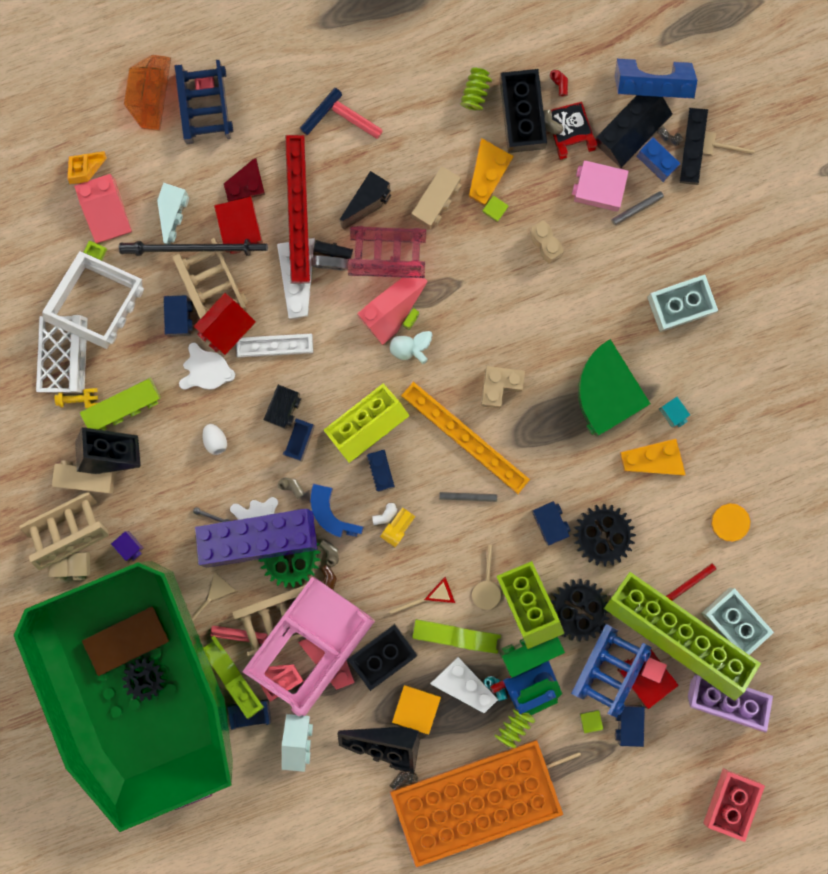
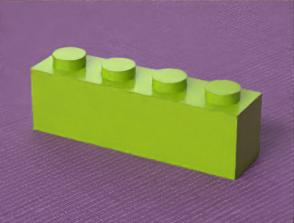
M150 377L79 413L87 428L106 430V425L110 423L116 425L124 421L123 417L128 414L133 417L141 413L140 408L146 405L149 409L159 404L157 400L161 396Z

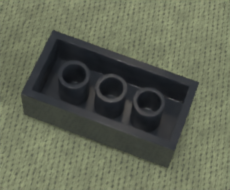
M539 69L502 72L499 81L508 153L545 149L547 136Z

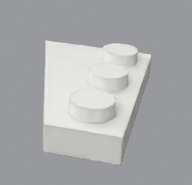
M459 657L430 683L483 713L498 701L495 695L485 687Z

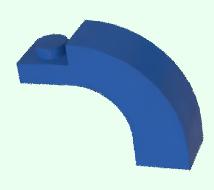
M313 484L311 508L319 525L330 534L342 537L343 530L346 531V535L357 537L358 533L362 534L363 526L342 522L333 515L330 508L333 488Z

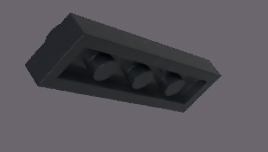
M689 108L680 183L699 185L708 109Z

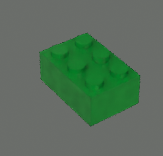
M558 637L527 649L522 638L519 640L520 644L516 646L513 644L507 645L502 648L503 652L499 654L509 675L513 678L564 654L565 651Z

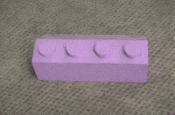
M697 674L691 679L688 692V701L691 708L765 733L767 732L773 699L772 695L747 687L746 691L734 701Z

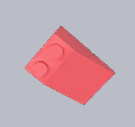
M111 174L74 185L96 244L132 232L116 180Z

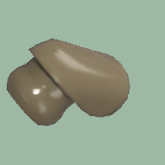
M285 477L278 482L279 489L293 491L297 499L305 495L296 479Z

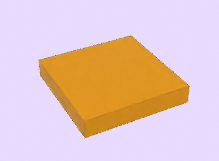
M404 685L392 723L419 730V732L429 735L441 697Z

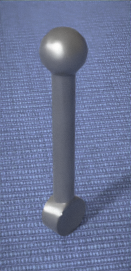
M199 507L193 509V513L196 515L201 514L219 522L231 521L230 519H222L201 511Z

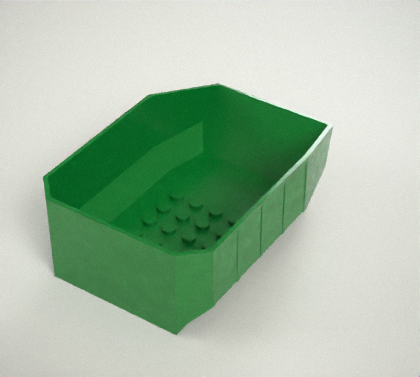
M153 561L137 562L26 608L13 635L65 769L119 832L232 786L233 757L225 699L220 691L174 572ZM154 606L170 641L98 676L82 640ZM144 658L148 659V663L151 660H155V666L161 665L159 671H165L161 675V678L166 679L165 682L161 683L164 689L157 690L159 692L157 697L152 694L153 699L148 700L147 696L144 701H140L139 696L134 700L133 693L126 694L129 688H123L127 684L126 681L122 680L123 677L127 676L124 670L130 669V663L136 665L135 660L140 659L141 663ZM138 667L135 671L142 672L145 667ZM153 671V673H152V674H153V677H154V679H156V675H155V673H154V671ZM145 675L140 677L143 680V684L148 682ZM146 687L143 692H150L153 688Z

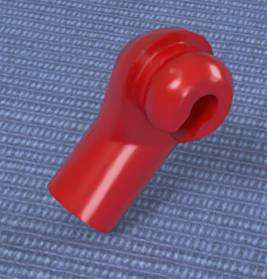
M552 70L549 76L559 86V96H568V78L561 71Z

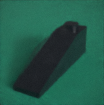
M404 727L338 731L340 747L360 755L366 753L372 756L376 762L382 760L389 763V767L395 770L415 772L420 744L419 730Z

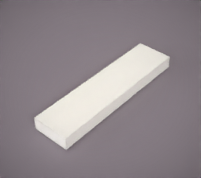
M312 334L244 337L236 343L237 358L313 353Z

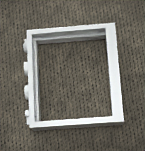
M79 251L42 312L44 321L107 349L110 344L115 342L116 333L119 328H123L127 314L133 311L136 298L141 297L144 291L142 279ZM85 268L131 288L129 295L104 336L57 315Z

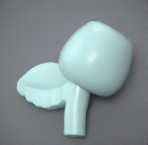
M421 332L414 339L409 336L394 337L390 343L391 354L400 360H409L412 356H415L422 364H425L428 359L421 351H424L430 345L432 332Z

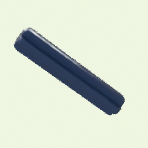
M334 88L301 125L300 130L308 135L333 107L334 103L341 98L342 92Z

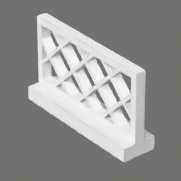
M81 315L60 316L87 328L88 318ZM43 316L39 318L36 392L84 394L87 340L70 332L66 333L57 326L48 333L45 329ZM59 329L64 336L56 342L52 335ZM48 339L55 344L49 351L44 348V343ZM68 339L71 342V347L65 352L60 345ZM58 348L63 355L56 361L51 354ZM49 357L54 364L46 370L43 367V363ZM67 357L70 361V366L64 370L59 364ZM58 367L62 374L55 380L50 373ZM48 376L53 383L48 388H42L43 380ZM65 376L69 380V388H62L59 385V382Z

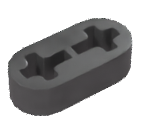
M313 256V267L340 271L348 270L349 260Z

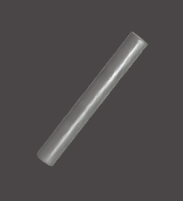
M659 191L611 219L612 223L617 225L664 198L663 193Z
M440 492L439 500L497 502V494Z

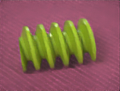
M473 67L470 70L471 74L468 76L469 81L466 82V89H464L460 105L466 109L481 111L483 107L479 103H485L481 96L486 97L488 95L483 90L490 88L486 82L490 83L492 79L488 77L490 73L487 70Z
M513 710L515 717L508 716L511 723L504 722L503 724L506 729L499 728L501 736L496 734L494 736L504 745L516 748L517 746L514 741H521L519 734L526 735L523 728L530 730L531 726L528 722L535 723L536 721L529 713L519 714V711Z

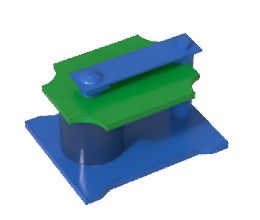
M549 661L513 678L503 680L519 714L529 713L534 715L557 704L558 698L563 694Z

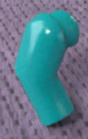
M488 676L484 680V685L490 689V686L501 680ZM505 688L496 692L498 701L508 699Z

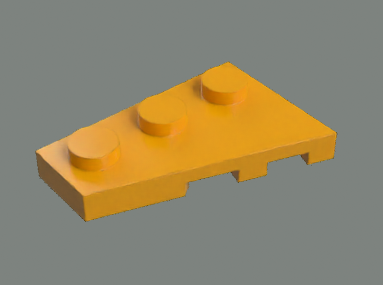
M677 439L620 452L624 471L686 476Z

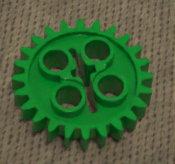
M315 550L294 554L295 558L291 559L293 573H290L289 559H285V555L259 559L258 562H264L260 569H267L264 576L271 575L270 582L277 579V586L284 582V587L287 588L291 582L292 587H295L297 581L300 585H303L302 579L309 581V574L315 576L312 569H319L315 562L321 561L320 558L316 557L321 551ZM298 559H303L306 563L303 570L296 568V561ZM279 562H284L287 566L286 571L283 573L278 572L276 568Z

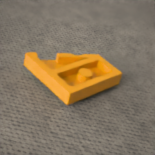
M105 151L69 156L67 178L69 185L89 182L107 159Z

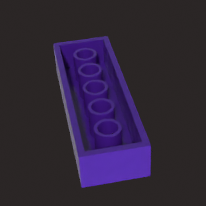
M307 508L195 527L198 564L205 568L317 550L314 515Z

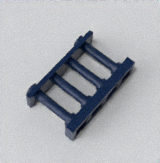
M216 60V69L192 72L185 70L182 64L174 65L183 139L186 144H194L193 138L196 135L225 132L227 139H231V133L234 132L233 123L229 121L224 85V77H227L225 65L222 66L220 60ZM218 76L219 87L191 91L187 89L186 82H189L191 79ZM220 95V106L197 109L189 107V100H192V98ZM223 114L224 124L195 127L191 124V119H194L196 116Z

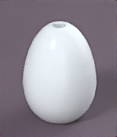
M214 424L206 425L202 434L206 450L213 455L223 453L227 448V440L224 433Z

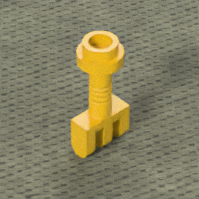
M97 388L83 389L84 395L64 396L63 392H59L55 395V405L63 408L66 403L84 402L85 408H89L98 404H91V400H98V396H90V392L95 393L98 390Z

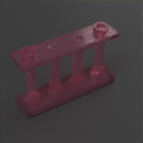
M350 226V240L356 241L355 258L348 259V276L425 278V261H420V243H426V229ZM363 241H375L373 260L362 259ZM382 241L394 242L393 260H381ZM401 242L413 243L412 261L400 260Z

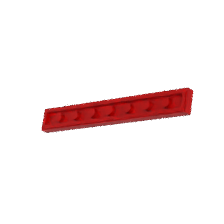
M285 135L290 284H309L310 264L304 135Z

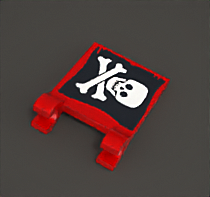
M582 101L551 110L552 120L563 125V132L561 134H553L560 160L567 159L568 151L566 146L586 141L588 152L596 151L597 142L592 134Z

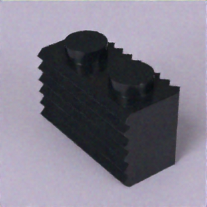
M278 384L263 420L283 429H287V426L291 427L295 418L292 415L295 408H299L302 398H299L300 393Z

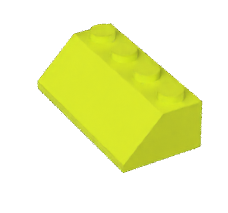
M383 383L327 426L324 432L350 463L407 419L409 414Z

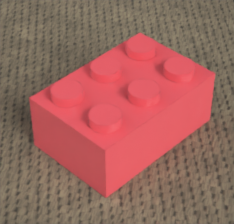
M723 768L703 824L707 828L745 842L765 785Z

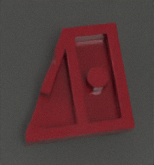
M256 158L252 159L223 183L228 202L265 195Z

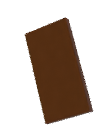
M154 606L82 640L98 676L170 641Z

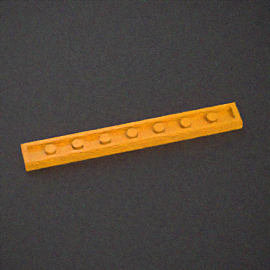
M414 381L401 395L403 399L515 493L519 494L530 481L526 475Z

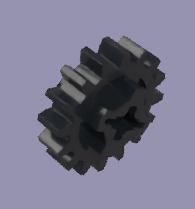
M144 658L142 663L140 659L135 660L136 665L130 663V669L124 670L127 676L122 678V680L127 682L123 688H129L126 694L133 693V699L135 700L139 696L140 701H144L146 696L148 700L153 699L152 694L157 697L159 695L157 690H163L164 687L161 683L166 681V679L161 678V675L165 673V671H159L161 665L155 666V660H151L148 663L147 658ZM138 667H145L142 672L135 671ZM153 671H154V673H155V675H156V679H154V677H153V674H152ZM145 675L148 682L143 684V680L140 677ZM146 687L153 688L150 692H143Z

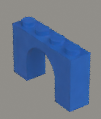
M617 58L614 77L618 94L695 99L698 80L692 63L673 62L671 74L653 75L639 70L635 59Z

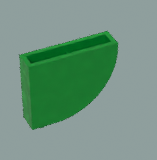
M611 339L600 345L591 354L584 364L579 377L578 401L582 414L588 423L586 427L589 433L598 437L651 403Z

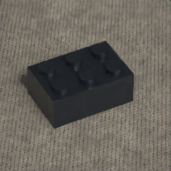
M394 623L349 656L347 660L371 691L415 659L418 654Z

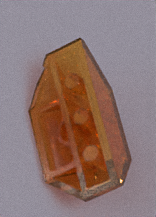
M151 55L129 68L124 106L142 129L160 131L171 57Z

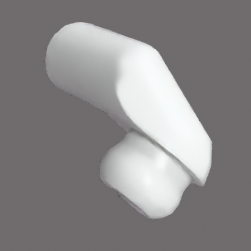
M388 503L382 515L372 516L373 525L390 523L397 514L396 505Z

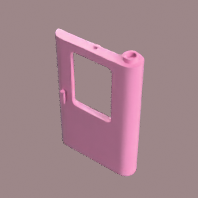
M311 577L242 672L289 703L294 714L299 717L301 715L306 716L375 620L324 583ZM297 632L321 648L325 654L299 690L292 694L265 676L264 673L292 634Z

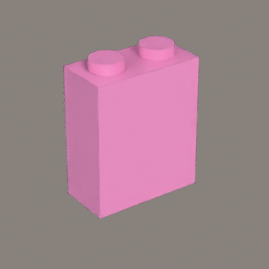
M584 160L582 166H578L576 177H579L578 184H574L572 195L575 196L574 202L618 212L629 171Z

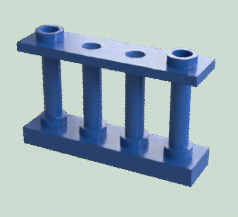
M606 624L571 694L583 700L589 696L610 707L607 714L617 718L624 710V702L644 662L650 658L652 647L642 643L639 648L618 637V630ZM611 644H616L636 654L632 665L610 655L608 650ZM607 661L628 672L623 683L601 672L599 668L602 662ZM597 678L619 690L614 701L591 689L594 679Z

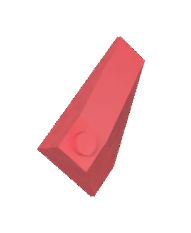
M416 268L412 269L357 313L358 318L377 340L384 345L397 334L428 281Z

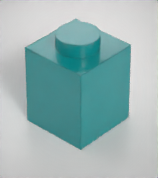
M678 396L659 408L671 427L677 425L679 428L688 422L686 418L690 416V413Z

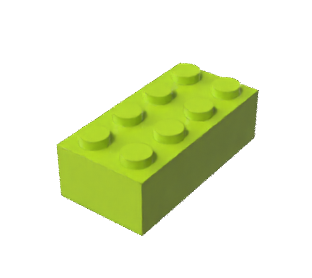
M532 561L497 575L500 587L527 649L564 634L560 620Z

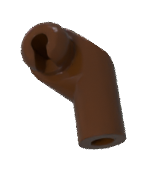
M325 565L320 568L325 576L324 584L334 590L337 578L331 567Z

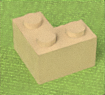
M487 366L481 406L500 409L503 390L522 392L525 371Z

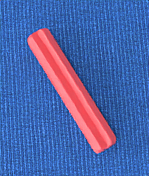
M339 101L334 103L332 110L376 139L381 136L383 132L381 128Z
M220 626L211 627V637L215 636L216 638L250 643L246 630ZM255 632L258 643L263 644L268 635Z

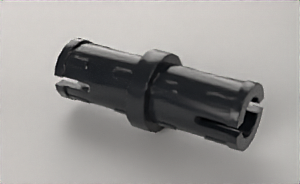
M316 240L314 252L351 261L352 248L338 246L334 242L330 244Z

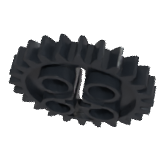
M602 504L601 509H599L598 505H594L595 511L587 508L588 515L581 513L584 519H577L576 521L580 525L573 527L575 530H578V533L572 534V536L578 537V540L573 542L580 545L577 552H584L581 556L582 558L589 556V563L594 559L596 566L599 565L600 561H602L604 567H606L607 561H609L611 566L614 565V560L620 563V556L628 557L625 551L632 552L629 544H635L631 537H635L636 534L630 531L635 526L628 525L632 519L625 520L627 513L620 515L621 508L613 511V505H610L608 509L605 504ZM605 517L612 519V525L608 528L603 525ZM595 520L599 522V525L603 532H608V535L606 537L610 544L613 546V550L609 548L606 539L600 538L602 532L595 524ZM589 526L594 527L596 530L593 537H589L586 533ZM616 533L622 537V541L619 544L613 542V536ZM599 543L605 545V552L602 554L596 551V546Z
M574 579L570 580V585L567 582H563L564 588L557 587L559 593H552L555 600H550L564 631L562 637L565 638L569 634V640L573 641L576 636L577 642H581L582 637L585 641H588L589 635L592 638H596L595 632L601 634L600 627H605L606 625L604 620H610L609 617L605 616L609 612L604 609L608 603L604 602L607 595H601L600 593L603 589H596V583L590 585V580H585L584 584L582 579H578L577 584ZM577 591L580 594V599L574 602L572 595ZM567 600L572 605L581 607L582 611L590 614L594 619L591 620L586 615L578 613L575 608L565 604V601ZM591 602L596 604L594 612H590L588 608ZM565 608H568L570 616L565 619L562 612ZM582 618L586 620V626L583 629L579 627V621Z

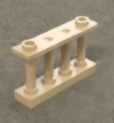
M215 238L211 239L213 244H222L221 242L217 243ZM225 251L201 252L190 258H182L180 254L173 256L200 319L209 310L205 309L203 303L207 299L233 288L237 296L234 301L241 305L245 311L248 310L246 304H248L247 298L244 293L240 294L222 253ZM218 254L222 264L198 275H190L188 269L191 268V265ZM223 271L226 272L229 279L228 282L206 292L198 293L196 286L199 282Z
M89 491L19 526L28 537H32L36 552L30 555L29 559L39 571L109 536L100 521H95L91 506L98 502ZM84 510L89 526L78 531L73 515ZM66 519L71 535L61 540L56 524ZM49 528L54 543L43 548L39 532Z
M305 586L232 612L234 619L240 618V621H243L253 650L248 651L247 656H254L260 648L250 620L251 613L258 611V614H261L269 636L274 629L268 613L270 611L269 607L276 605L283 617L288 610L287 600L296 599ZM295 632L287 642L302 637V635Z

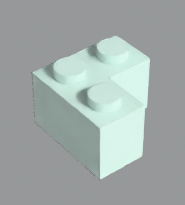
M286 714L282 740V770L305 772L306 764H310L311 740H308V736H312L313 724H310V716L301 715L299 717Z

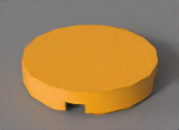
M728 503L721 505L713 513L711 526L713 532L720 539L734 542L741 540L747 535L751 521L749 514L743 507L738 504Z

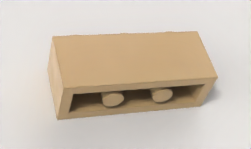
M441 166L413 210L411 218L430 230L433 225L437 226L442 218L440 214L443 209L447 211L452 203L450 198L453 194L457 195L462 187L460 184L461 177Z
M61 461V464L54 465L52 487L113 494L116 471L102 474L77 472V466H73V462Z

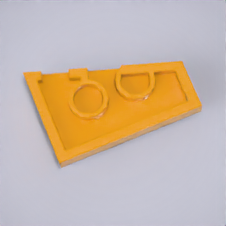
M481 138L469 197L485 206L514 156Z

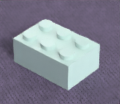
M706 275L650 293L647 297L660 332L710 316L718 311Z
M729 587L701 613L721 636L749 655L774 633L735 588Z

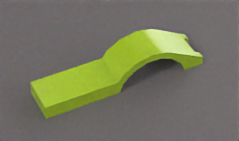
M416 619L412 639L498 654L496 645L498 638H501V634L469 630Z
M213 636L211 637L213 642L203 647L208 661L246 718L249 719L264 707L220 642Z

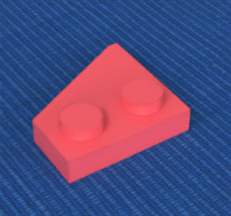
M294 664L269 666L264 673L265 676L287 691L304 681ZM260 684L270 702L278 697Z

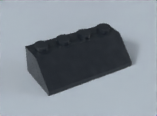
M636 95L596 137L597 147L622 168L673 113L663 97Z

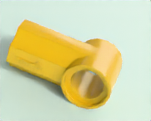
M402 507L392 523H389L382 532L380 538L396 548L416 516Z

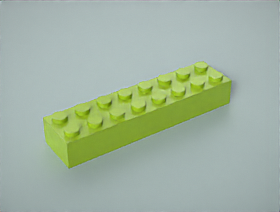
M631 572L624 578L604 608L734 701L746 691L761 665L759 661Z

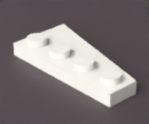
M315 238L309 239V284H290L289 242L277 244L289 319L308 317Z

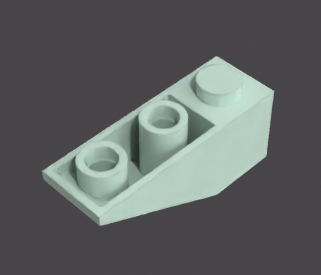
M163 183L157 202L163 242L171 244L176 239L177 232L175 230L177 225H180L182 222L183 214L181 213L183 207L188 205L189 196L185 189Z

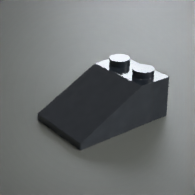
M370 171L340 218L341 228L346 229L381 208L383 203L386 205L391 198L390 183Z
M81 428L75 441L77 472L102 474L140 468L138 435Z

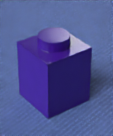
M125 531L111 543L125 561H135L142 555L141 551L144 549L130 531Z

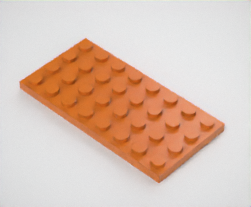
M537 739L390 791L416 867L563 815Z

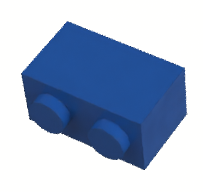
M654 137L636 156L662 182L680 165V162Z

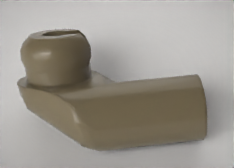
M544 110L546 131L554 135L561 134L563 132V125L552 120L551 110Z
M323 539L318 546L326 551L327 565L333 567L339 561L338 549L326 539Z

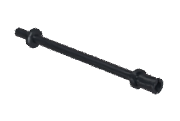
M245 239L244 244H144L142 241L119 243V253L121 255L136 254V256H142L144 252L244 251L246 256H250L251 251H268L267 243L251 244L250 239Z

